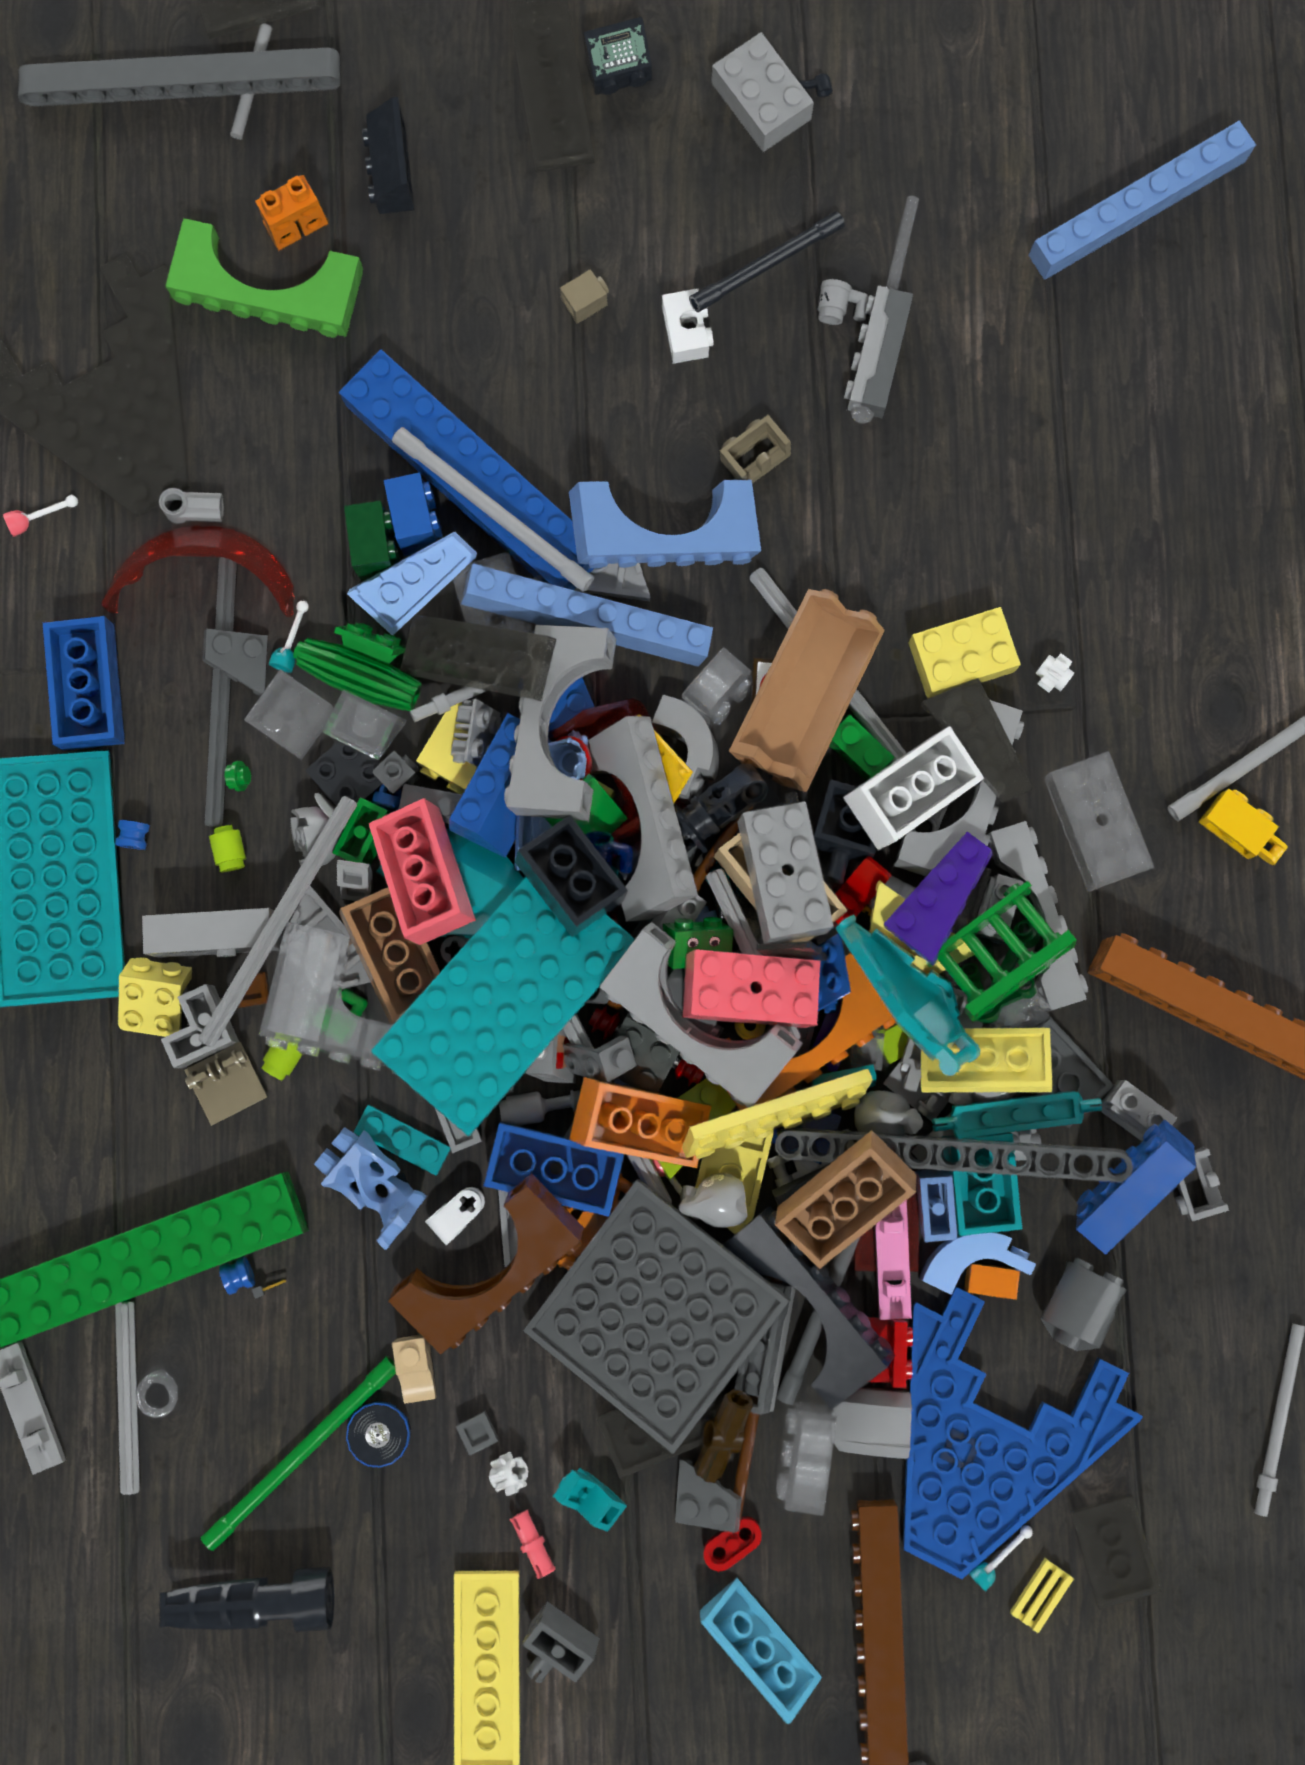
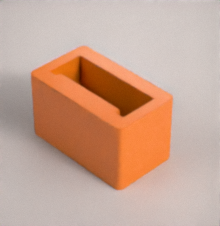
M973 1262L967 1266L964 1290L973 1294L1017 1300L1020 1270Z

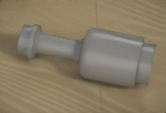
M570 1090V1095L550 1099L542 1098L540 1092L507 1096L506 1100L499 1102L502 1122L515 1126H524L543 1122L545 1114L549 1111L573 1108V1111L576 1112L580 1090Z

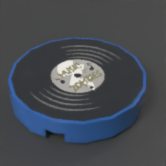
M376 1401L365 1404L354 1413L347 1426L346 1440L348 1448L356 1460L366 1466L381 1468L393 1464L403 1455L409 1445L411 1430L407 1417L396 1406L388 1402Z

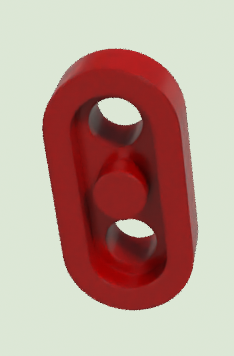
M744 1516L741 1517L739 1531L733 1533L721 1530L711 1537L703 1549L704 1561L707 1566L714 1571H725L756 1549L762 1538L759 1524L753 1518ZM742 1528H748L751 1530V1534L749 1537L743 1538L739 1535V1531ZM715 1548H724L725 1554L722 1557L715 1556L713 1554Z

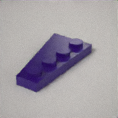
M967 831L887 919L884 927L934 966L939 957V951L944 942L946 943L957 917L961 915L966 905V900L972 889L976 887L992 856V849Z

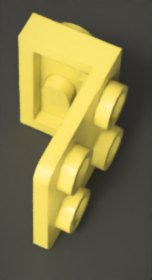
M131 958L119 975V1028L125 1031L163 1037L180 1031L182 1007L177 997L182 995L191 980L192 967L181 966L174 962H154L147 958Z

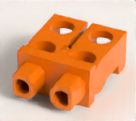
M297 175L289 179L287 184L274 191L269 190L263 193L259 199L255 200L263 218V224L278 251L302 238L295 221H297L305 236L329 224L317 197L304 175ZM318 218L315 222L308 224L310 221ZM291 233L289 236L282 238L284 235Z

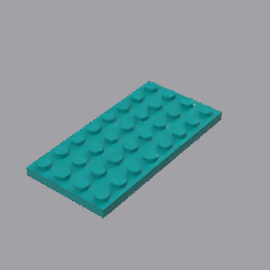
M109 751L0 758V1008L119 997V975L125 967Z
M525 877L373 1047L371 1053L469 1137L596 992L635 939L606 914L574 937H571L530 881Z

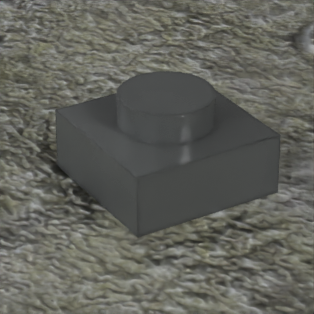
M486 1410L456 1425V1429L469 1456L499 1441Z

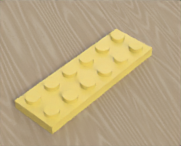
M865 1069L692 1126L688 1130L682 1149L686 1158L696 1155V1158L700 1159L713 1154L714 1149L726 1146V1149L737 1147L744 1142L743 1139L755 1136L756 1139L767 1137L773 1133V1129L782 1126L785 1129L794 1128L800 1125L803 1119L812 1116L814 1120L824 1118L831 1114V1110L842 1107L843 1110L851 1109L860 1103L859 1099L867 1093L866 1090L873 1081L869 1069Z
M519 1570L455 1571L454 1765H520Z

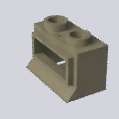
M767 415L761 420L756 419L747 426L746 431L737 438L731 437L722 445L720 459L736 480H752L753 484L791 455V441L771 417ZM768 437L775 447L768 452L761 453L756 458V461L742 469L736 460Z

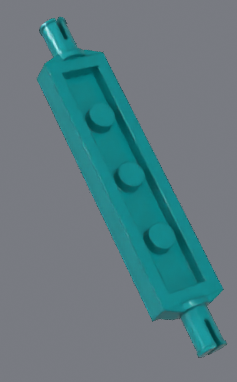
M1067 1091L952 1106L950 1117L933 1118L932 1124H935L933 1125L934 1132L952 1129L955 1138L960 1139L1080 1124L1083 1121L1084 1113L1102 1111V1106L1097 1105L1102 1104L1100 1098L1082 1100L1078 1091Z

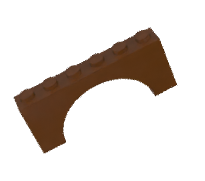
M532 1173L508 1192L503 1205L515 1223L518 1247L512 1261L501 1272L480 1283L450 1285L436 1281L416 1268L394 1287L388 1302L440 1355L450 1347L452 1349L457 1348L465 1340L466 1334L472 1329L477 1331L483 1327L488 1321L490 1314L495 1310L498 1313L503 1311L512 1301V1296L517 1292L525 1293L534 1284L535 1278L541 1273L546 1275L551 1272L558 1264L559 1258L564 1254L567 1256L572 1255L581 1246L582 1242L580 1240L584 1227Z

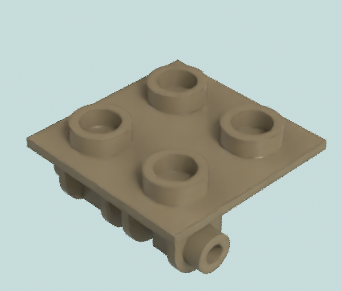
M241 1042L184 1070L187 1075L185 1082L189 1089H194L211 1126L268 1097Z

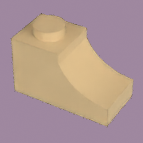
M422 1335L397 1338L392 1342L396 1375H398L404 1404L436 1399L430 1343Z

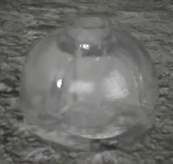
M1026 986L1022 990H1027L1031 986ZM1037 990L1036 995L1032 998H1023L1002 1007L999 1018L988 1025L990 1028H1035L1048 1018V1011H1052V1008L1044 996Z

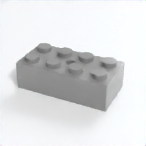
M806 802L743 813L738 820V827L764 945L827 934L834 926ZM782 868L788 870L791 876L784 875Z

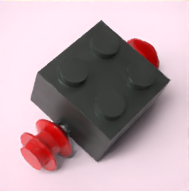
M605 1005L603 1010L599 1008L595 1010L588 1023L593 1026L591 1033L598 1029L603 1032L604 1040L612 1037L614 1034L615 1038L621 1035L628 1037L637 1066L616 1078L634 1088L658 1093L671 1067L675 1068L677 1066L675 1070L676 1080L682 1076L687 1078L688 1087H690L692 1082L696 1084L700 1082L704 1071L695 1064H689L683 1059L680 1061V1056H678L680 1052L670 1044L661 1042L655 1036V1032L646 1024H640L631 1017L630 1012L623 1024L619 1025V1012L613 1016L608 1014L607 1005Z

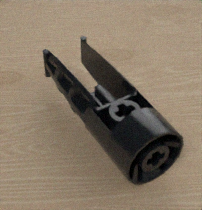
M330 1567L296 1569L292 1583L268 1584L267 1578H251L202 1584L169 1592H160L159 1627L216 1630L257 1629L267 1626L268 1620L292 1619L296 1632L331 1630L335 1608L332 1569Z

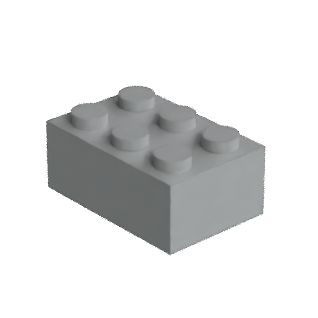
M762 32L712 65L713 86L763 152L811 120L813 100Z

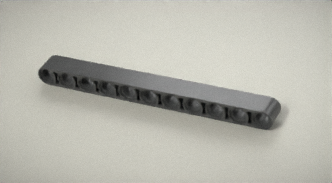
M331 48L28 64L18 69L19 101L30 106L336 89L340 86V54Z
M791 1128L777 1137L775 1147L778 1154L788 1160L832 1163L848 1150L847 1144L849 1140L859 1141L868 1132ZM875 1133L883 1142H889L894 1146L895 1154L909 1168L1109 1182L1126 1180L1131 1175L1133 1168L1129 1154L1124 1150L1115 1148ZM791 1135L797 1138L799 1141V1149L792 1152L786 1148L784 1143L786 1136ZM818 1138H826L830 1142L831 1150L829 1153L823 1154L817 1150L816 1140ZM912 1145H923L927 1149V1158L924 1160L915 1159L911 1154ZM947 1146L956 1147L960 1152V1160L957 1162L947 1161L943 1156V1149ZM986 1148L990 1150L993 1154V1161L986 1165L979 1163L975 1156L978 1149ZM1014 1150L1021 1151L1026 1156V1163L1020 1167L1013 1166L1008 1160V1154ZM1051 1152L1056 1154L1060 1164L1054 1169L1044 1167L1041 1163V1157L1045 1153ZM1079 1155L1089 1156L1093 1161L1092 1168L1088 1171L1078 1170L1074 1165L1075 1158ZM1113 1157L1124 1159L1127 1163L1126 1169L1122 1173L1116 1174L1111 1172L1107 1166L1110 1159Z

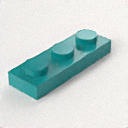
M367 1105L353 1132L358 1136L363 1131L368 1132L376 1145L436 1176L439 1174L451 1150L449 1145L371 1105Z

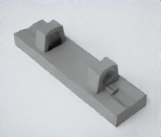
M22 1341L0 1350V1388L30 1469L34 1475L66 1461ZM37 1430H40V1431H38V1432H36V1433H34V1434H32V1435H29V1434L32 1433V1432H35V1431H37Z

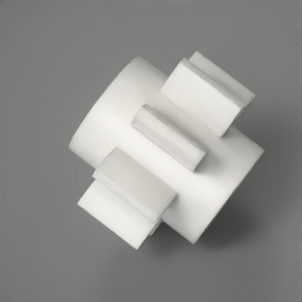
M1060 654L1056 659L1049 655L1036 672L1041 677L1038 685L1047 692H1050L1054 687L1061 691L1074 675V672L1069 669L1073 661L1063 654Z
M508 1452L490 1463L493 1468L490 1470L489 1479L496 1492L505 1489L506 1496L518 1493V1489L527 1486L525 1480L528 1477L529 1471L521 1456L513 1459L511 1452Z

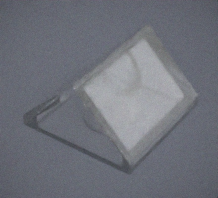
M343 689L323 733L379 760L404 727L407 720Z

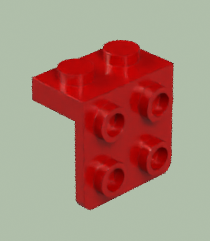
M868 1317L871 1327L880 1337L885 1338L889 1342L892 1352L895 1354L889 1366L869 1382L890 1383L893 1388H906V1379H912V1360H907V1347H912L913 1344L912 1327H908V1322L905 1319L880 1320L879 1317Z

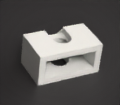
M698 289L662 295V309L673 364L707 358L709 346L714 345L711 327L705 328L703 318L708 317L707 308L697 313L689 301V296L698 292ZM694 322L696 328L686 329L682 325Z

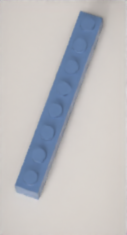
M1239 120L1035 240L1028 256L1045 280L1246 162L1256 144Z
M472 564L467 575L461 602L465 606L538 625L608 628L616 638V645L694 666H699L708 657L713 627L477 564Z

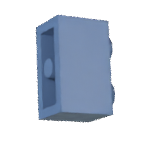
M916 1170L920 1233L924 1241L956 1240L957 1229L951 1173L948 1170Z

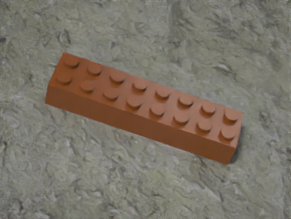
M1121 933L1120 936L1115 935L1102 940L1087 971L1088 974L1305 1080L1304 1021L1296 1018L1290 1021L1282 1017L1283 1011L1274 1006L1265 1004L1262 1007L1253 1002V996L1243 991L1236 990L1234 993L1225 989V983L1217 978L1207 976L1205 979L1195 974L1196 969L1186 963L1178 962V964L1168 961L1166 960L1167 954L1152 947L1146 950L1138 946L1139 941L1132 936Z

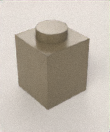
M591 269L560 287L561 300L577 324L607 306L608 287L601 276L595 277Z

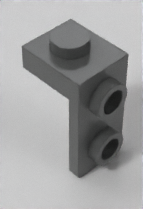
M620 1035L597 1049L569 1042L563 1045L564 1062L572 1074L609 1082L637 1066L629 1038Z

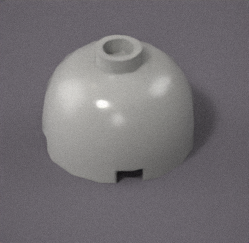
M303 807L292 809L291 813L297 816L291 818L290 822L294 848L296 852L301 851L304 859L299 860L300 865L303 864L329 820V817L319 807ZM341 834L339 835L338 839L336 840L335 844L333 845L332 849L327 855L322 866L328 864L335 858L336 855L332 852Z

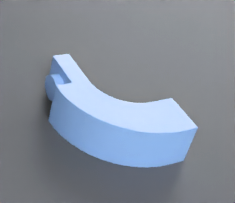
M993 1232L965 1236L957 1235L956 1240H946L932 1252L919 1275V1279L952 1295L963 1270L977 1260H999L1029 1275L1032 1274L1036 1264L1028 1260L1029 1253L1012 1246L1011 1250L1008 1251L1007 1249L1012 1238L1003 1234Z

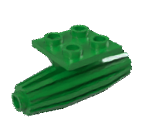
M355 622V624L348 623L346 626L336 627L334 633L342 636L343 645L313 638H307L304 642H298L293 654V658L297 659L296 665L327 685L374 704L405 711L414 709L420 696L422 683L390 664L399 654L407 652L408 647L400 644V638L384 633L383 636L372 633L373 628L371 626Z

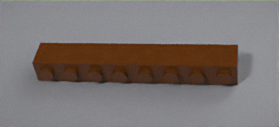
M895 1500L856 1501V1510H851L852 1531L857 1530L858 1543H852L853 1564L858 1563L859 1576L853 1577L854 1596L860 1597V1609H855L856 1630H861V1642L856 1643L857 1663H862L863 1676H857L858 1696L864 1697V1709H859L858 1711L860 1730H865V1743H860L861 1764L908 1765L898 1506Z

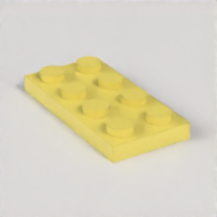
M964 1028L965 1032L980 1047V1056L973 1062H966L961 1065V1069L952 1076L945 1075L940 1070V1061L938 1059L932 1061L921 1050V1092H1052L1050 1028ZM956 1044L950 1048L954 1054L959 1052Z

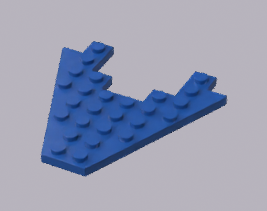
M955 1286L941 1314L915 1301L912 1305L911 1327L913 1329V1344L910 1349L912 1379H909L912 1413L909 1458L906 1459L902 1547L905 1551L963 1579L1139 1423L1143 1416L1116 1402L1129 1373L1098 1357L1071 1415L1042 1401L1028 1430L974 1403L986 1373L958 1358L985 1301Z

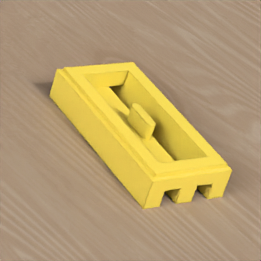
M1044 1558L1010 1610L1011 1615L1020 1619L1024 1624L1039 1633L1074 1580L1073 1577ZM1049 1569L1053 1571L1026 1614L1022 1613L1021 1611ZM1059 1577H1061L1062 1579L1060 1580L1059 1584L1057 1585V1587L1045 1603L1044 1607L1042 1608L1036 1619L1032 1620V1618L1044 1602L1045 1598L1047 1597V1595L1049 1594V1592L1051 1591Z

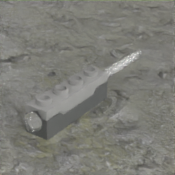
M916 196L907 197L886 287L878 286L875 296L869 295L865 314H870L868 325L862 323L858 342L864 344L861 353L855 352L851 370L857 372L854 381L848 380L844 398L850 400L847 410L851 411L852 418L860 424L870 422L873 417L883 418L913 298L912 293L899 291L898 287L919 198Z

